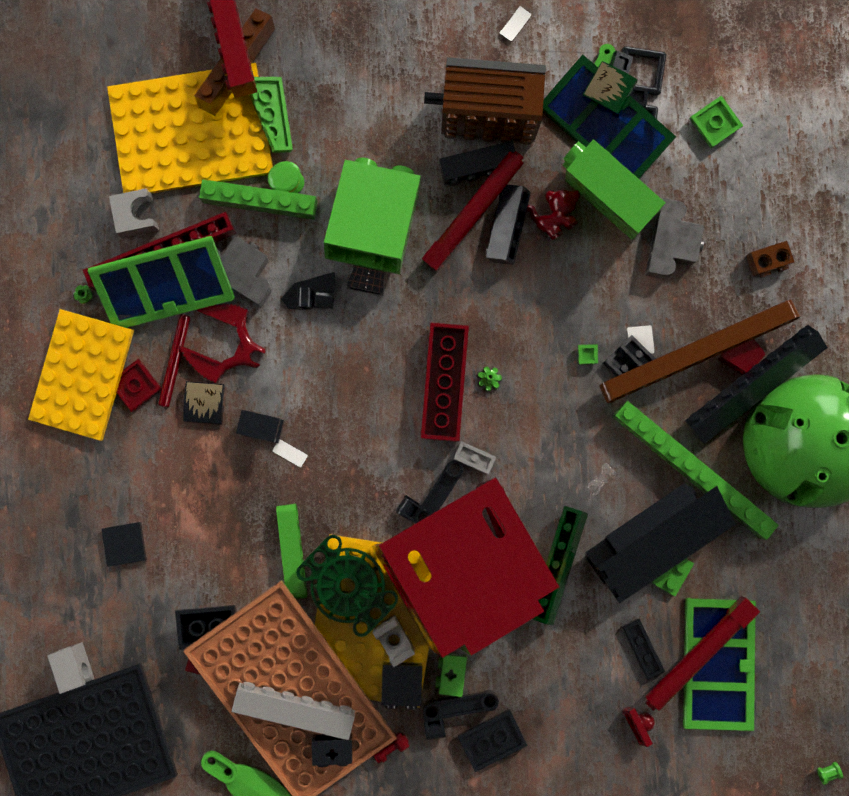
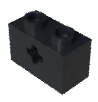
M350 733L349 740L325 734L312 735V766L317 765V767L323 768L329 765L344 767L352 764V733Z

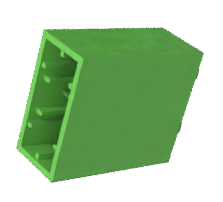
M594 139L587 147L578 141L563 159L565 162L562 166L566 168L565 182L573 189L578 190L582 197L631 240L639 234L666 203Z
M357 158L355 162L345 160L324 239L325 259L400 275L419 195L421 176L415 175L414 171L406 166H394L392 169L378 167L373 160L368 158Z

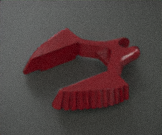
M216 304L197 309L198 312L237 328L236 330L240 338V343L234 356L223 360L222 363L181 346V352H184L183 356L186 357L185 359L192 364V367H195L194 369L201 376L203 375L204 378L218 383L222 375L231 368L241 365L253 368L260 366V364L252 361L251 355L254 352L265 354L266 351L262 346L253 342L246 328L248 309L241 308V306L237 307V305L233 306V304Z

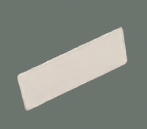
M282 440L276 443L272 450L299 467H302L308 456Z

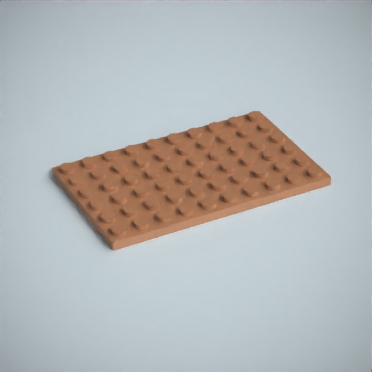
M282 580L183 651L292 796H317L397 739L390 726ZM239 682H250L260 688L271 687L274 691L281 693L283 691L291 692L294 696L301 698L302 696H308L318 702L328 701L338 707L342 705L351 707L352 710H355V719L351 730L352 764L344 767L329 765L323 768L317 767V765L312 766V735H322L321 733L231 712Z

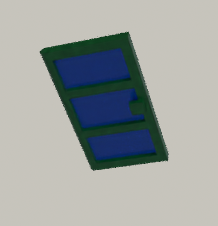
M582 54L544 98L543 113L575 142L579 141L587 147L594 139L639 179L673 142L676 136L630 95L619 114L585 98L583 93L598 67Z

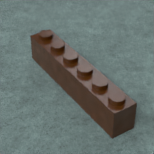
M255 8L242 27L251 64L275 30L272 16ZM221 58L194 95L198 107L216 116L232 92H228L225 83L228 76L224 75L221 65L224 64V60H221Z

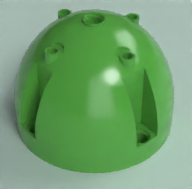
M815 374L794 377L783 382L751 408L743 432L744 454L752 475L770 495L784 503L806 508H826L849 501V385L829 375ZM757 413L762 416L761 423H757L755 420ZM838 434L842 436L841 444L836 440ZM793 492V497L788 499L787 495Z

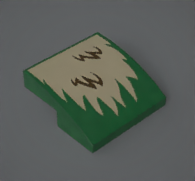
M602 61L583 96L619 114L638 80L628 73Z

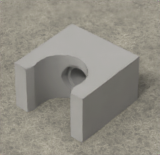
M147 188L109 196L116 234L121 238L159 231L158 224L153 219L138 220L136 217V211L141 204L153 201L152 194Z
M395 615L373 629L375 638L383 645L393 667L415 654V647ZM391 635H398L400 641L397 644H392L389 641Z
M83 642L47 655L60 694L83 686L85 682L95 679Z

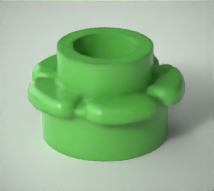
M79 285L75 288L73 295L75 300L84 304L91 300L93 293L89 286Z

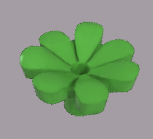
M484 367V373L479 372L477 374V377L481 379L478 382L479 387L485 385L486 391H491L492 386L498 389L500 385L497 381L502 380V376L497 375L498 369L494 367L490 370L489 367Z

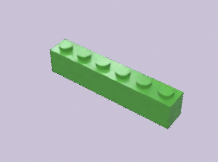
M202 179L199 195L200 200L204 204L315 220L318 203L316 196L204 179Z

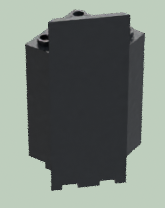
M684 483L608 534L603 541L585 552V558L619 604L736 525L718 486L697 499L695 497L697 493L691 485L687 486Z

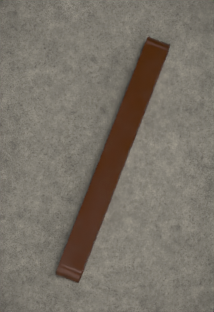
M792 299L787 300L600 384L599 388L607 404L612 403L794 322L801 316Z

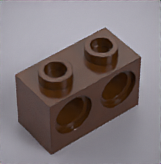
M787 241L753 251L746 255L753 277L760 275V278L769 276L771 271L776 269L778 272L787 270L789 265L795 262ZM776 254H780L783 257L782 262L777 260ZM759 259L764 261L765 268L759 266Z

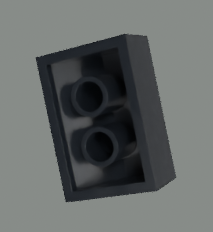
M235 605L175 610L179 650L187 648L237 612Z

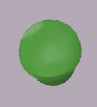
M285 161L275 164L270 169L268 183L273 190L298 193L304 187V178L296 164Z

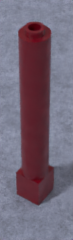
M511 151L508 152L445 232L421 258L437 272L452 255L451 253L523 166L524 162L522 159L524 157L517 151L513 153Z
M741 596L725 612L726 615L645 696L647 699L645 703L653 711L655 709L660 711L741 628H745L760 613L746 597Z

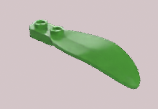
M208 751L202 757V768L221 782H224L233 796H292L279 781L257 768L235 764L216 751ZM209 758H214V759H215V762H214V763H210V762L208 761V759H209ZM229 768L232 772L227 774L224 770Z

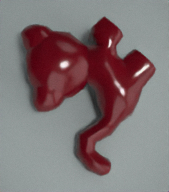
M578 190L547 191L545 198L552 211L550 215L539 216L535 207L528 204L527 211L530 212L531 219L535 222L537 228L546 233L552 240L557 239L563 234L562 226L570 230L578 224L574 216H568V214L575 210L576 203L580 199V192Z

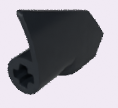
M332 272L296 282L284 294L281 300L288 309H333L335 273Z

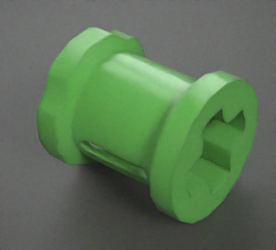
M832 762L830 766L816 769L823 785L837 778L839 780L843 779V773L837 762Z

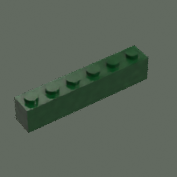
M564 506L546 562L559 588L538 600L544 612L534 617L533 620L547 625H554L588 513Z

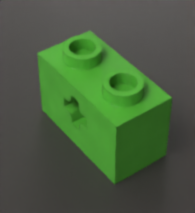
M450 653L443 658L439 657L438 668L441 669V674L436 677L435 688H439V694L462 697L467 662L466 654ZM450 669L456 674L452 675V678H448V674H446L449 673Z

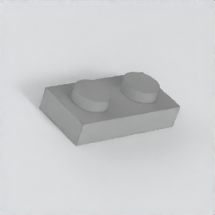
M461 441L453 459L489 475L496 457Z

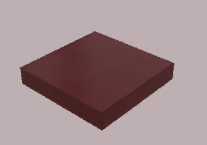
M137 359L123 370L117 395L130 412H134L161 391L162 387L142 361Z

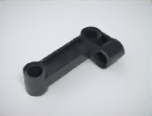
M452 460L447 464L422 505L405 495L396 512L406 519L418 523L421 513L425 512L430 516L440 510L463 473L462 463ZM452 464L460 466L458 474L450 473L449 468Z
M492 690L462 695V697L455 696L426 701L423 706L426 740L446 737L443 718L495 710L499 705L496 693ZM488 696L495 698L494 703L491 705L484 703L485 698ZM430 706H434L437 709V712L433 715L426 712Z

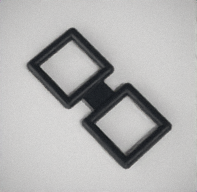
M624 46L622 53L627 55L658 59L654 87L635 85L630 93L634 100L657 119L658 107L647 105L648 94L656 96L661 94L666 53ZM630 106L625 108L626 110H633ZM612 112L609 143L617 136L620 113ZM650 124L648 125L646 142L624 139L619 146L651 150L656 129Z

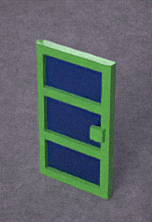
M212 236L88 268V273L110 323L125 328L232 301L235 298Z
M685 598L684 656L726 615L725 612L737 600ZM749 600L756 607V601ZM755 618L745 628H741L684 686L683 728L754 731Z

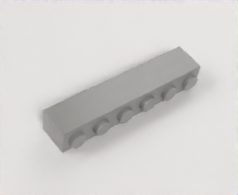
M239 682L231 711L349 740L355 719V710H352L349 706L342 705L338 707L328 701H314L313 698L308 696H302L301 698L294 696L291 692L283 691L281 693L274 691L271 687H256L250 682Z

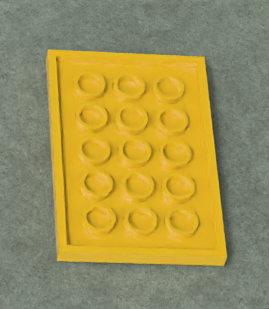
M60 309L28 420L103 441L134 330Z

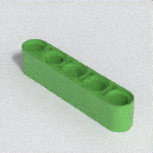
M297 504L280 505L276 507L284 582L295 599L307 598L306 581H301L296 573L297 568L304 562ZM302 567L300 570V574L302 577L306 578L304 567Z

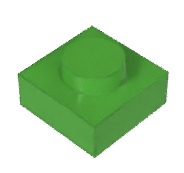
M598 344L577 346L578 365L598 364Z

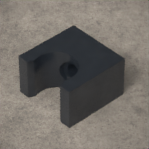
M241 410L236 434L279 443L284 420Z

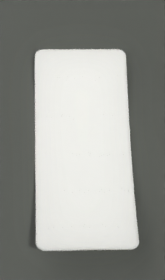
M519 6L505 27L500 31V34L512 41L528 21L531 13Z

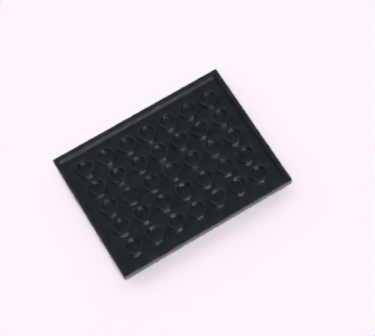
M141 663L85 682V685L60 694L57 692L0 712V748L16 796H124L177 777L178 775Z

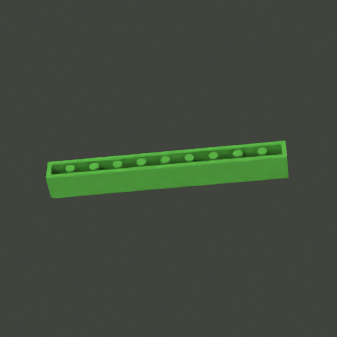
M629 401L623 402L612 415V418L702 492L707 493L718 486L731 515L758 538L767 540L779 526Z

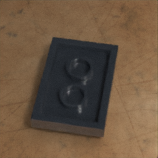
M510 709L457 735L475 772L528 746Z

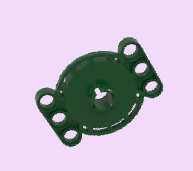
M337 535L328 536L297 568V577L301 581L311 580V596L320 612L337 622H354L353 632L358 637L368 635L398 603V595L395 591H384V574L376 560L368 553L359 549L342 548V540ZM335 538L338 540L339 546L337 549H330L328 547L329 539ZM349 551L358 552L363 555L361 557L350 555ZM318 552L325 555V561L320 564L314 560V555ZM365 557L369 558L375 564V567L372 568V566L366 560H364ZM305 566L311 569V575L307 578L302 577L300 574L301 568ZM377 570L380 573L382 583H378L375 573ZM345 578L352 579L355 583V589L351 592H343L341 581ZM378 587H382L380 592H377ZM314 588H317V593L320 599L318 601L315 596ZM388 593L393 594L395 597V602L390 605L384 602V596ZM320 604H323L330 611V614L323 610ZM373 608L381 610V616L377 619L372 618L370 615V611ZM333 615L344 616L346 619H339ZM359 622H364L368 629L366 632L360 633L357 631L356 625Z

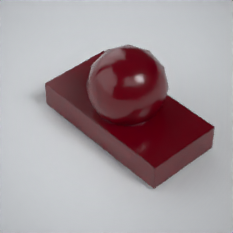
M632 707L622 709L638 744L645 747L652 745L653 743L647 732L654 728L655 720L653 716L648 712L638 715L636 709Z

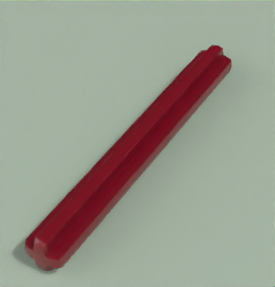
M180 314L159 398L158 404L163 407H169L182 356L180 348L181 346L184 347L190 316Z

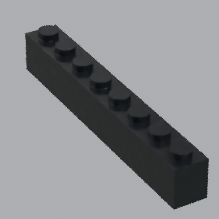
M807 325L801 328L798 333L789 340H786L775 351L769 353L766 358L754 365L744 375L737 378L734 383L723 389L721 393L708 401L698 411L692 413L685 422L694 435L705 444L828 348L819 332L811 326Z

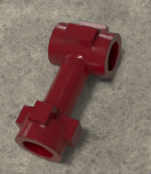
M397 733L396 740L374 754L373 756L376 761L384 763L387 761L386 756L396 749L400 752L407 749L410 745L405 734Z

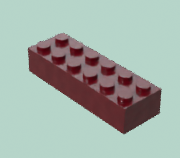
M430 322L421 439L460 441L469 326Z

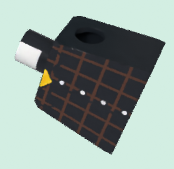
M354 265L347 287L351 290L383 296L384 271Z

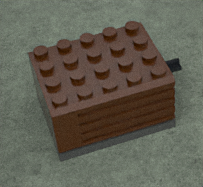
M447 57L444 93L425 92L424 104L443 105L441 134H444L445 138L454 139L457 135L464 136L465 140H474L475 137H482V140L486 142H491L495 138L501 139L503 143L520 140V144L529 145L531 141L535 142L542 121L546 65Z

